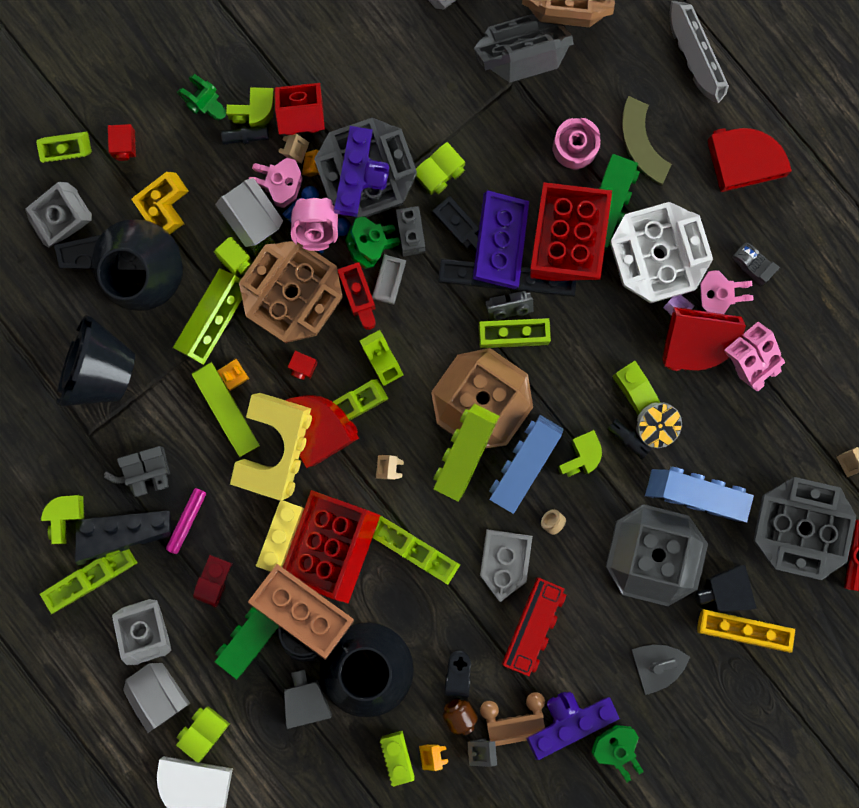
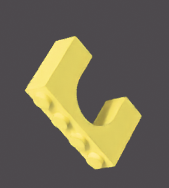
M263 393L251 395L246 418L271 425L278 430L284 441V454L281 461L274 467L261 465L246 459L235 462L230 485L280 501L291 496L295 489L294 476L298 473L301 465L299 460L300 452L304 450L306 445L305 432L312 421V416L310 415L311 408Z

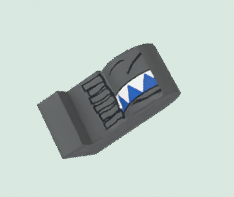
M744 243L732 256L741 269L760 286L764 285L780 268L774 262L771 263L749 243Z

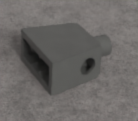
M305 669L292 672L294 686L284 690L287 729L331 718L332 712L319 681L308 682Z

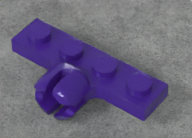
M350 126L334 208V213L357 217L363 189L384 190L387 186L389 164L369 158L373 134L372 129Z
M563 692L558 694L557 698L552 697L547 702L553 717V723L526 737L535 759L540 760L620 718L610 697H606L581 709L573 693Z

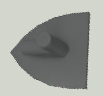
M653 644L632 649L645 695L657 692L672 684L685 670L690 656L667 645Z

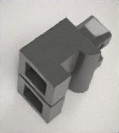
M419 206L397 209L396 216L403 257L425 253V241Z
M158 446L117 459L123 471L125 484L130 486L134 497L148 494L145 485L146 481L153 480L155 491L169 488L167 475H170L164 447Z

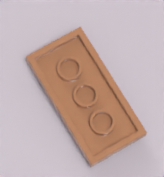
M276 564L248 601V604L325 660L354 622L353 618L278 564Z

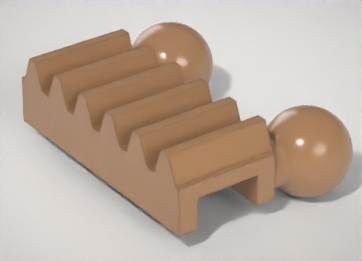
M538 692L528 695L526 704L533 711V714L498 720L495 718L499 712L497 704L493 701H485L480 707V713L487 721L490 741H495L496 746L527 741L526 737L544 729L542 708L545 705V699L543 695Z

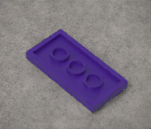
M488 190L484 193L473 279L512 289L519 287L529 201Z

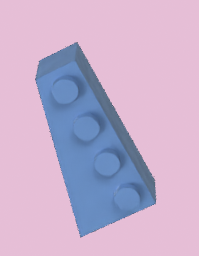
M671 466L669 470H651L645 496L665 498V502L678 505L686 504V507L703 512L706 510L708 514L733 521L747 522L754 495L746 493L745 488L732 486L731 489L725 487L726 483L723 481L712 479L711 482L704 480L705 476L696 473H691V476L683 474V469Z

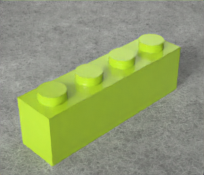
M219 268L173 346L174 349L203 365L205 364L242 301L239 286L241 279Z
M475 403L470 410L465 409L460 419V422L463 423L460 430L456 429L451 439L454 442L452 449L448 448L443 456L444 467H439L433 480L437 481L434 490L459 502L496 426L499 415Z

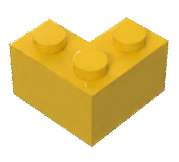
M165 172L131 200L145 220L161 226L171 234L184 224L172 204L189 191L177 173Z

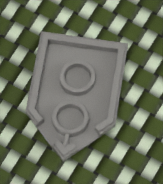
M486 529L480 576L499 602L526 583L533 536Z

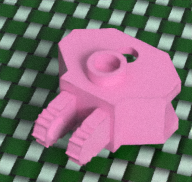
M285 158L275 166L270 165V167L256 163L253 164L252 169L254 171L267 174L266 180L256 177H249V179L254 178L261 188H265V191L271 194L275 206L286 208L297 200L303 178L296 160Z
M719 270L708 271L700 283L702 307L707 312L724 314L729 306L735 304V302L752 301L753 295L747 294L735 297L734 291L736 287L749 288L752 286V281H728ZM709 290H712L714 292L713 298L707 297V292Z

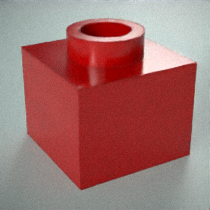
M295 351L288 369L292 371L291 375L298 379L304 380L305 377L311 379L318 362L314 358Z

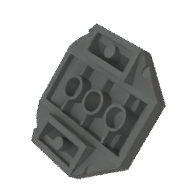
M531 14L488 27L485 36L474 47L476 58L485 71L490 69L510 83L558 69L569 46L574 45L572 35L562 24L540 22L535 15Z
M370 118L328 133L314 160L327 197L332 200L334 206L350 126L372 129L373 134L369 158L389 164L386 188L384 190L363 189L356 218L369 217L403 205L417 175V171L401 128L391 126L375 118Z
M792 477L762 496L753 542L774 570L823 580L830 573L847 563L856 514L840 487ZM802 522L808 526V532L805 535H802L799 531V525Z
M643 504L616 521L605 567L621 595L670 606L698 590L708 543L690 516ZM657 548L663 553V557L659 562H655L652 558V552Z

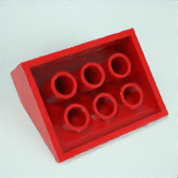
M543 182L531 263V278L550 281L600 280L612 190Z
M311 490L283 568L317 593L349 604L381 515Z

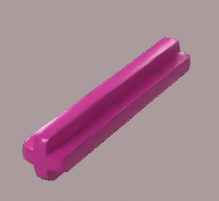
M198 488L193 490L166 546L167 551L173 554L179 552L206 496L204 491Z

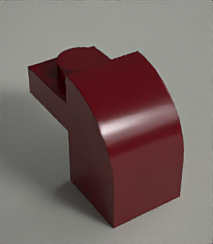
M209 555L202 575L196 584L193 599L217 607L226 587L225 581L233 563Z

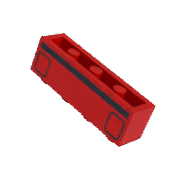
M536 578L503 659V666L526 676H530L531 672H536L540 662L537 656L540 650L544 651L549 640L546 634L549 628L553 629L558 616L554 614L557 607H562L565 601L566 594L563 593L565 588L541 578Z

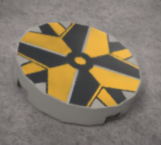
M664 402L651 403L638 415L636 432L639 438L648 446L654 448L666 447L679 436L682 428V419L678 410L670 404Z

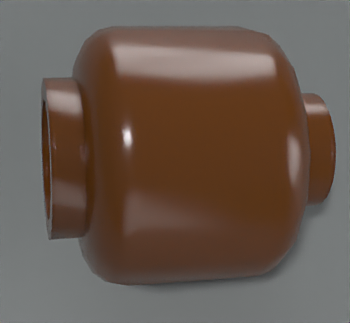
M454 699L444 707L443 719L453 734L468 735L475 729L474 725L478 717L467 700Z

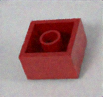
M320 83L275 87V112L279 134L293 135L298 132L308 131L314 133L319 130H325Z

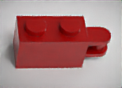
M357 262L338 269V274L354 317L359 316L365 329H373L376 322L372 311L376 308L360 263Z

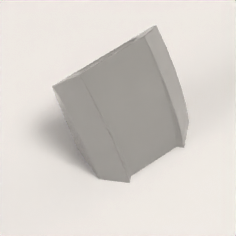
M254 178L244 180L243 183L221 196L215 204L245 247L257 245L279 230L283 222Z
M57 182L25 209L29 222L42 243L48 248L66 239L92 221V213L86 207L77 189L68 182Z
M148 599L121 608L112 615L120 657L126 665H138L142 662L166 656L171 651L166 626L157 600Z
M149 663L125 681L123 691L148 733L190 704L163 663Z

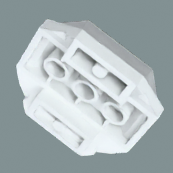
M671 202L625 214L610 241L623 287L649 303L695 291L713 261L700 215L689 212ZM654 249H661L664 252V258H657L654 255Z

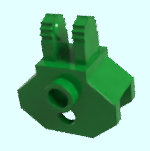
M196 74L188 78L193 86L198 89L194 95L184 88L177 91V94L187 103L186 106L193 113L197 114L199 112L204 114L206 112L215 120L225 118V107L223 108L216 100L219 97L215 93L217 89L210 82L204 81Z
M364 216L356 218L353 226H350L345 239L353 261L359 262L365 269L374 267L384 250L401 244L399 237L386 239L385 237L396 231L394 225L382 227L381 224L376 225Z
M614 725L595 738L591 753L598 763L613 765L619 770L626 782L631 780L628 771L623 767L628 761H631L634 770L639 775L644 772L635 758L636 754L634 751L639 737L631 726ZM611 738H615L613 743H609Z

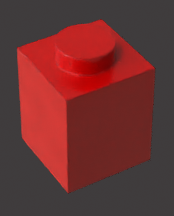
M131 124L108 125L109 153L118 161H127L129 157H136L135 130Z

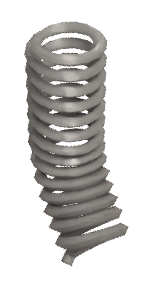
M104 473V478L113 483H125L124 476L116 477L110 473Z

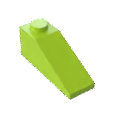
M633 361L612 376L638 415L649 404L660 403L650 382L636 361Z

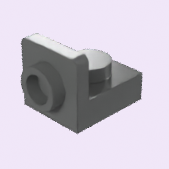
M486 739L468 741L469 766L492 767L497 765L495 741H487Z

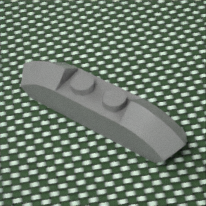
M671 0L670 26L674 39H678V46L685 54L688 68L694 74L693 81L708 99L719 103L727 94L729 85L695 10L691 4Z

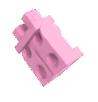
M757 322L743 334V338L739 337L724 349L726 355L733 361L739 378L756 391L764 387V380L766 378L777 376L782 372L781 366L785 363L781 357V352L773 332L760 322Z

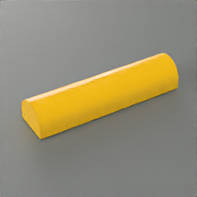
M705 609L700 613L697 632L700 634L791 653L793 650L795 629Z

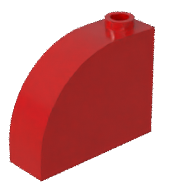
M726 128L714 131L707 140L721 192L787 177L792 171L782 146L774 138L759 130L739 128L726 131Z
M674 307L662 356L665 367L674 371L681 369L704 370L724 362L729 358L724 349L739 337L743 338L746 327L743 318Z
M304 395L285 400L311 408L310 415L312 416V421L305 432V448L300 452V458L306 468L317 465L359 439L354 423L349 421L342 409L332 401L316 395Z

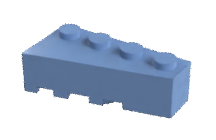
M539 415L536 422H530L525 431L528 434L524 442L519 440L513 450V453L516 454L512 462L507 460L501 470L504 473L500 481L495 480L489 490L492 493L489 500L513 514L563 433V428L542 415Z

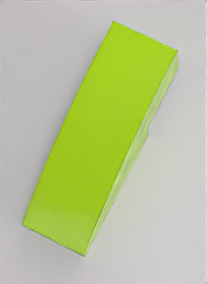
M375 379L354 391L348 392L333 401V403L342 409L350 421L388 400V397L379 380Z

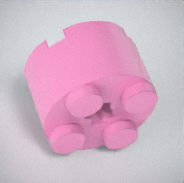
M571 118L564 121L557 129L552 147L558 162L572 170H579L588 166L595 159L600 148L599 130L592 121L586 118ZM577 141H579V142H580V146H579V145H576V146L573 145V142L576 143Z
M310 198L298 199L296 201L291 217V238L295 244L297 242L303 245V249L320 251L329 248V244L333 241L334 243L337 241L338 214L334 213L335 206L331 199Z

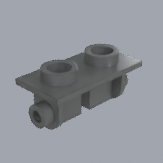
M522 291L509 294L510 302H506L505 295L489 298V301H485L489 321L503 320L506 317L523 316L534 312L531 293Z

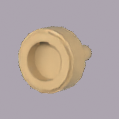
M555 509L546 512L541 520L542 528L552 535L559 533L566 523V518L563 514Z

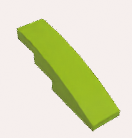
M211 362L191 373L239 457L260 446L213 363Z
M380 516L373 535L375 540L444 583H450L460 564L383 516Z
M130 549L122 552L118 550L108 553L106 557L96 559L40 593V596L50 613L53 614L136 565L137 561Z

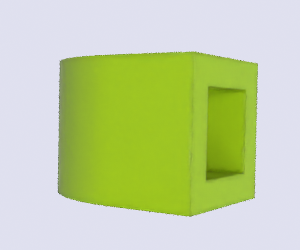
M250 87V105H227L226 114L229 120L239 124L249 121L251 128L263 127L268 124L275 111L274 89Z
M380 330L360 340L363 350L383 386L403 376L401 368Z
M594 430L571 440L578 458L558 466L560 475L566 473L570 477L581 472L579 469L581 466L586 475L598 466L602 456V448Z
M61 496L50 501L44 508L41 521H51V526H48V538L52 544H66V520L84 519L83 496Z

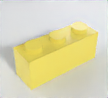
M283 500L279 502L256 567L270 572L276 564L283 568L304 508Z

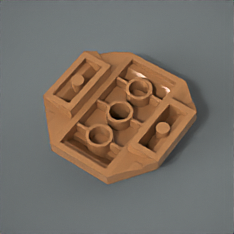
M522 0V4L529 7L540 22L591 27L603 17L613 14L615 0Z
M293 241L266 244L239 282L246 317L284 343L317 336L343 298L337 266L317 252L303 249V245L298 242L295 244ZM291 287L298 289V294L294 298L286 296L287 290Z
M491 348L457 355L431 392L437 425L452 435L456 429H461L463 424L460 422L461 416L465 409L470 410L474 403L500 416L485 449L507 446L533 408L528 374ZM479 393H485L489 397V402L481 405L477 402L476 396Z

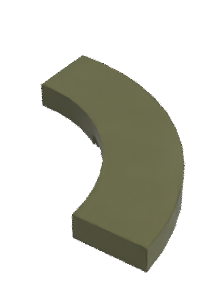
M628 96L622 114V132L626 150L633 161L638 163V169L650 180L662 186L672 164L658 155L648 140L645 118L649 105Z

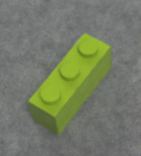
M549 318L481 321L478 326L480 348L549 345L551 342Z

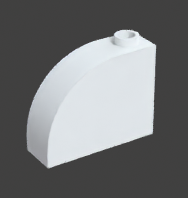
M163 756L159 760L157 771V786L160 797L167 808H226L233 768Z

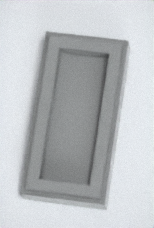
M384 254L372 296L373 300L392 305L395 304L406 260Z

